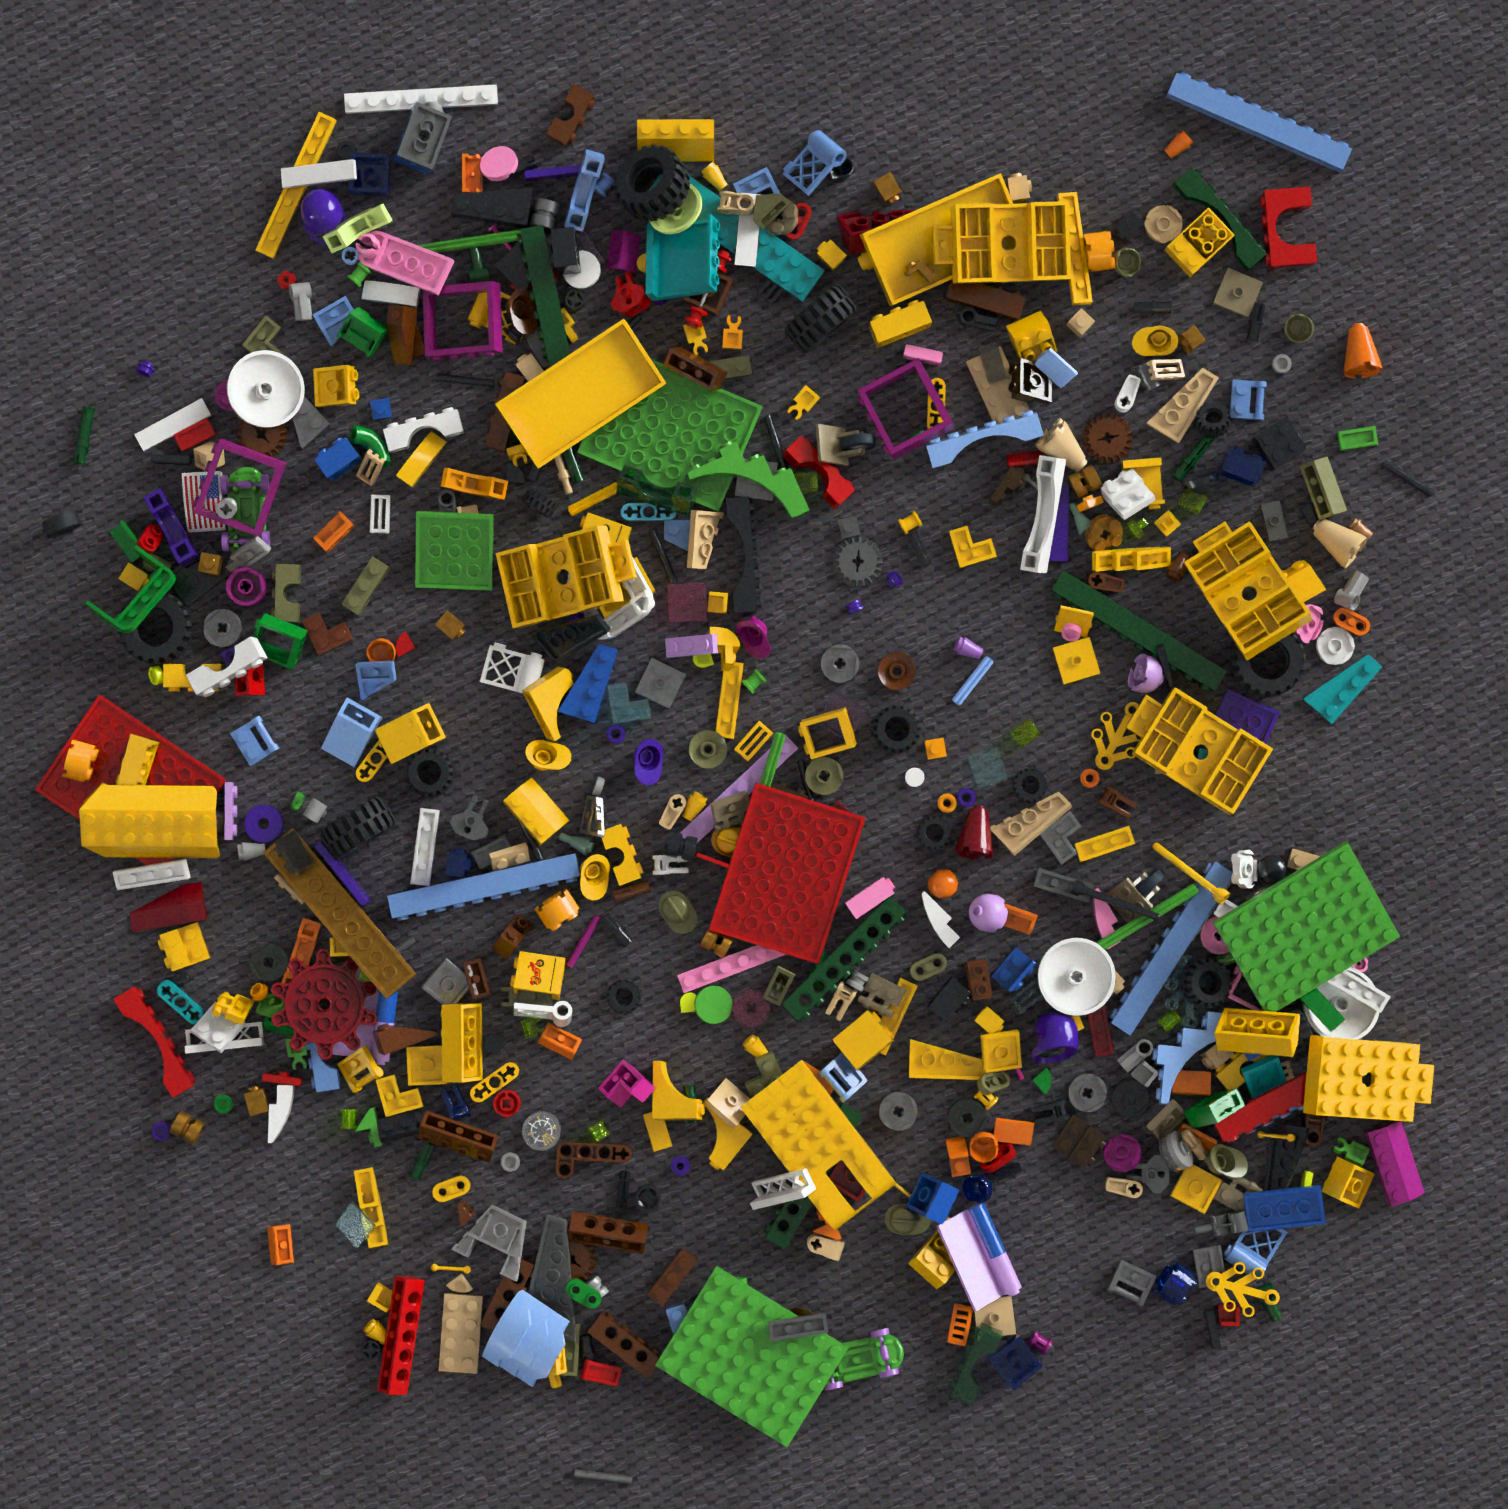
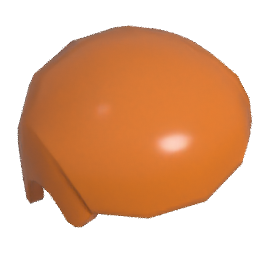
M378 638L368 645L366 655L369 662L394 661L396 650L393 643L388 639Z
M940 869L928 879L927 888L936 899H947L957 891L958 880L956 875L950 870Z
M988 1132L976 1133L970 1139V1156L977 1162H991L998 1154L997 1138Z

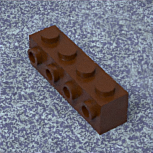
M506 372L505 377L501 376L499 383L501 392L500 395H496L494 406H496L495 403L524 385L525 377ZM496 407L495 413L490 415L489 424H491L490 432L486 431L484 442L488 449L506 453L512 430Z
M427 1110L420 1124L417 1138L424 1142H430L444 1149H450L461 1155H468L488 1163L491 1161L499 1135Z

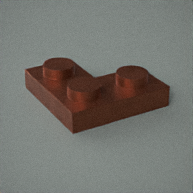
M320 613L302 620L318 656L354 640L346 622L327 629Z

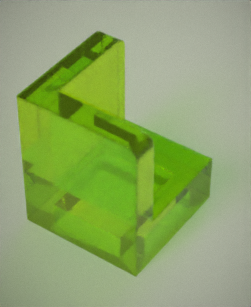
M817 472L794 473L802 494L818 493Z
M1186 489L1177 505L1197 516L1208 497L1203 494L1198 495Z
M1027 719L1012 730L1010 734L1019 747L1022 748L1040 735V732L1032 721Z

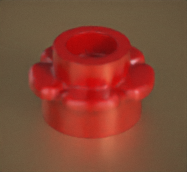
M283 271L277 277L279 287L284 290L289 289V284H294L296 281L295 275L289 271Z

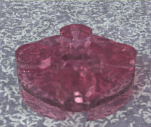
M747 989L737 994L733 1000L732 1011L738 1023L752 1028L763 1024L767 1020L770 1013V1004L768 1000L763 998V992ZM748 1003L751 1005L753 1003L756 1004L755 1013L746 1012L748 1009L746 1005Z

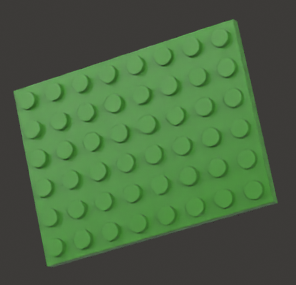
M652 360L666 384L585 437L577 453L719 512L734 476L714 475L690 481L687 472L694 465L700 464V466L707 464V460L714 456L720 458L719 449H722L721 445L732 441V444L737 442L743 455L763 406L723 389L710 391L663 366L664 364Z
M1347 841L1213 921L1215 928L1263 1011L1270 1012L1279 1011L1400 937Z
M716 1265L655 1366L785 1447H788L848 1347L827 1333L771 1341L768 1321L798 1316Z

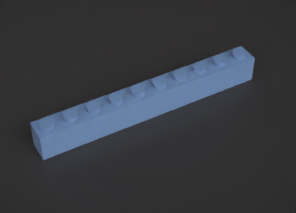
M1176 73L1166 98L1341 173L1352 151V148L1348 147L1347 143L1333 141L1329 135L1324 133L1317 134L1313 132L1314 130L1311 127H1301L1290 118L1278 117L1279 114L1274 111H1264L1258 104H1248L1243 101V98L1237 95L1232 97L1221 88H1211L1205 81H1195L1186 73Z
M576 853L397 893L389 895L387 898L392 918H397V921L409 919L408 915L414 913L418 917L427 915V911L432 909L436 913L445 911L446 906L453 905L454 908L465 906L464 902L472 901V904L484 902L483 898L491 896V900L502 898V894L507 892L511 896L520 894L521 889L525 888L533 891L540 889L539 885L547 884V887L559 885L558 881L566 879V883L578 881L577 877L580 876Z
M1213 861L1212 864L1208 863L1204 868L1203 873L1205 875L1203 878L1216 888L1226 889L1231 881L1233 872L1218 862ZM1197 882L1194 885L1198 889V894L1182 903L1184 905L1181 912L1177 911L1172 918L1174 923L1162 933L1161 937H1163V940L1160 944L1156 943L1151 951L1152 957L1150 960L1146 959L1140 969L1143 971L1139 977L1136 975L1130 983L1132 988L1128 993L1124 992L1119 1000L1122 1002L1118 1009L1114 1008L1109 1016L1111 1024L1130 1036L1217 903L1214 901L1215 898L1212 897L1213 894Z

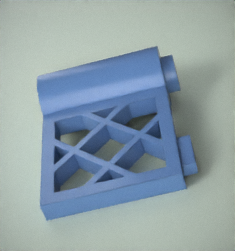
M817 130L809 135L808 145L793 162L790 161L783 168V175L809 196L834 167L844 162L846 151L822 131ZM809 152L812 153V161L804 163V158ZM816 165H826L821 172L816 173ZM812 166V174L804 175V167ZM800 168V176H790L795 169ZM812 178V183L806 189L804 187V179Z
M1275 1229L1281 1235L1276 1241L1270 1242L1268 1230H1266L1267 1242L1257 1244L1255 1233L1263 1231L1241 1232L1232 1246L1229 1244L1224 1250V1259L1232 1265L1237 1262L1243 1263L1245 1265L1244 1273L1247 1275L1257 1267L1262 1268L1265 1272L1269 1261L1288 1232L1284 1229ZM1252 1234L1254 1245L1246 1246L1241 1243L1245 1235ZM1268 1245L1269 1254L1266 1259L1259 1255V1246ZM1238 1264L1236 1266L1238 1269L1242 1271V1265ZM1259 1269L1255 1271L1256 1277L1261 1276V1271Z

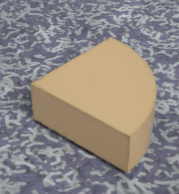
M462 1273L446 1284L450 1290L459 1293L473 1290Z

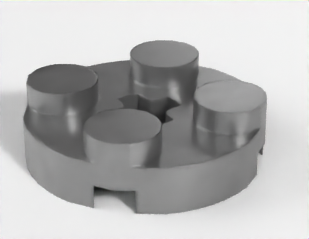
M218 609L207 615L203 631L205 638L211 644L223 648L235 644L239 640L243 628L240 618L234 612ZM220 623L222 625L227 624V631L225 633L218 632L220 629L218 625Z
M837 644L828 648L823 654L821 669L829 680L836 683H844L851 680L857 673L859 658L849 646ZM839 658H842V662L846 663L841 669L834 665V662H837Z
M1084 1073L1076 1076L1068 1087L1069 1100L1078 1110L1093 1112L1101 1108L1105 1102L1107 1095L1106 1086L1099 1077L1093 1074ZM1084 1088L1092 1089L1093 1092L1090 1093V1098L1087 1096L1083 1097Z
M902 1092L888 1094L880 1103L879 1116L883 1124L896 1131L906 1130L911 1127L915 1122L918 1112L913 1098ZM896 1106L904 1109L900 1117L897 1114L893 1115L894 1107Z

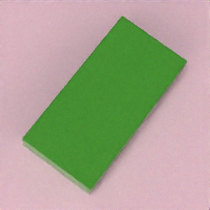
M1375 426L1337 432L1340 451L1378 445Z

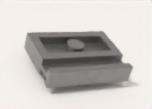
M1221 1245L1192 1249L1198 1287H1207L1206 1277L1211 1272H1225ZM1218 1278L1212 1280L1213 1285L1219 1284Z

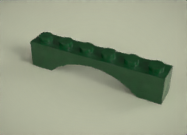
M1191 167L1173 183L1172 186L1184 200L1194 201L1207 208L1209 207L1222 219L1224 224L1235 235L1232 238L1234 258L1246 271L1251 269L1266 255V249L1263 244L1253 239V233L1249 228H1244L1241 225L1238 215L1234 212L1231 213L1227 208L1228 204L1225 200L1219 199L1215 195V189L1212 185L1206 184L1203 181V175L1200 171L1194 170Z

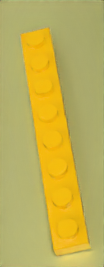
M318 112L294 167L318 164L335 127L336 119ZM307 186L283 189L257 245V252L272 259L275 258Z

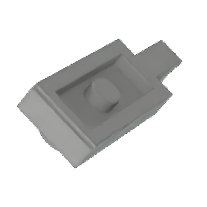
M256 536L230 555L229 558L231 559L228 561L226 568L232 572L238 567H249L267 555L271 547L260 537Z

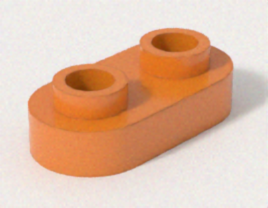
M1339 608L1333 614V622L1338 627L1354 635H1365L1370 629V622L1367 618L1347 608ZM1340 614L1345 615L1344 621L1339 619ZM1357 623L1362 624L1363 627L1361 630H1358L1356 628Z

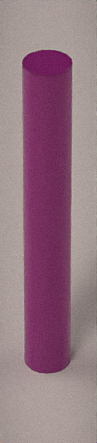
M597 915L593 916L568 959L567 966L573 968L601 919Z

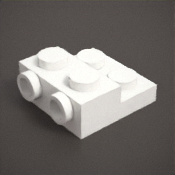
M1133 469L1129 471L1123 470L1118 475V478L1113 481L1107 480L1101 488L1103 499L1124 520L1156 500L1155 495L1144 485L1143 479Z

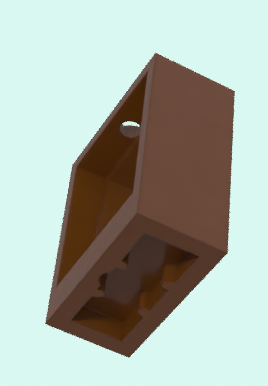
M980 958L965 961L971 1000L993 998L987 960Z

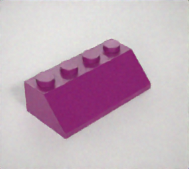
M1394 1121L1364 1131L1387 1204L1393 1207L1424 1194L1425 1192L1402 1121Z

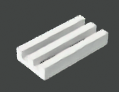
M371 495L370 533L389 534L390 495ZM375 499H379L378 529H374ZM383 499H386L385 529H382Z

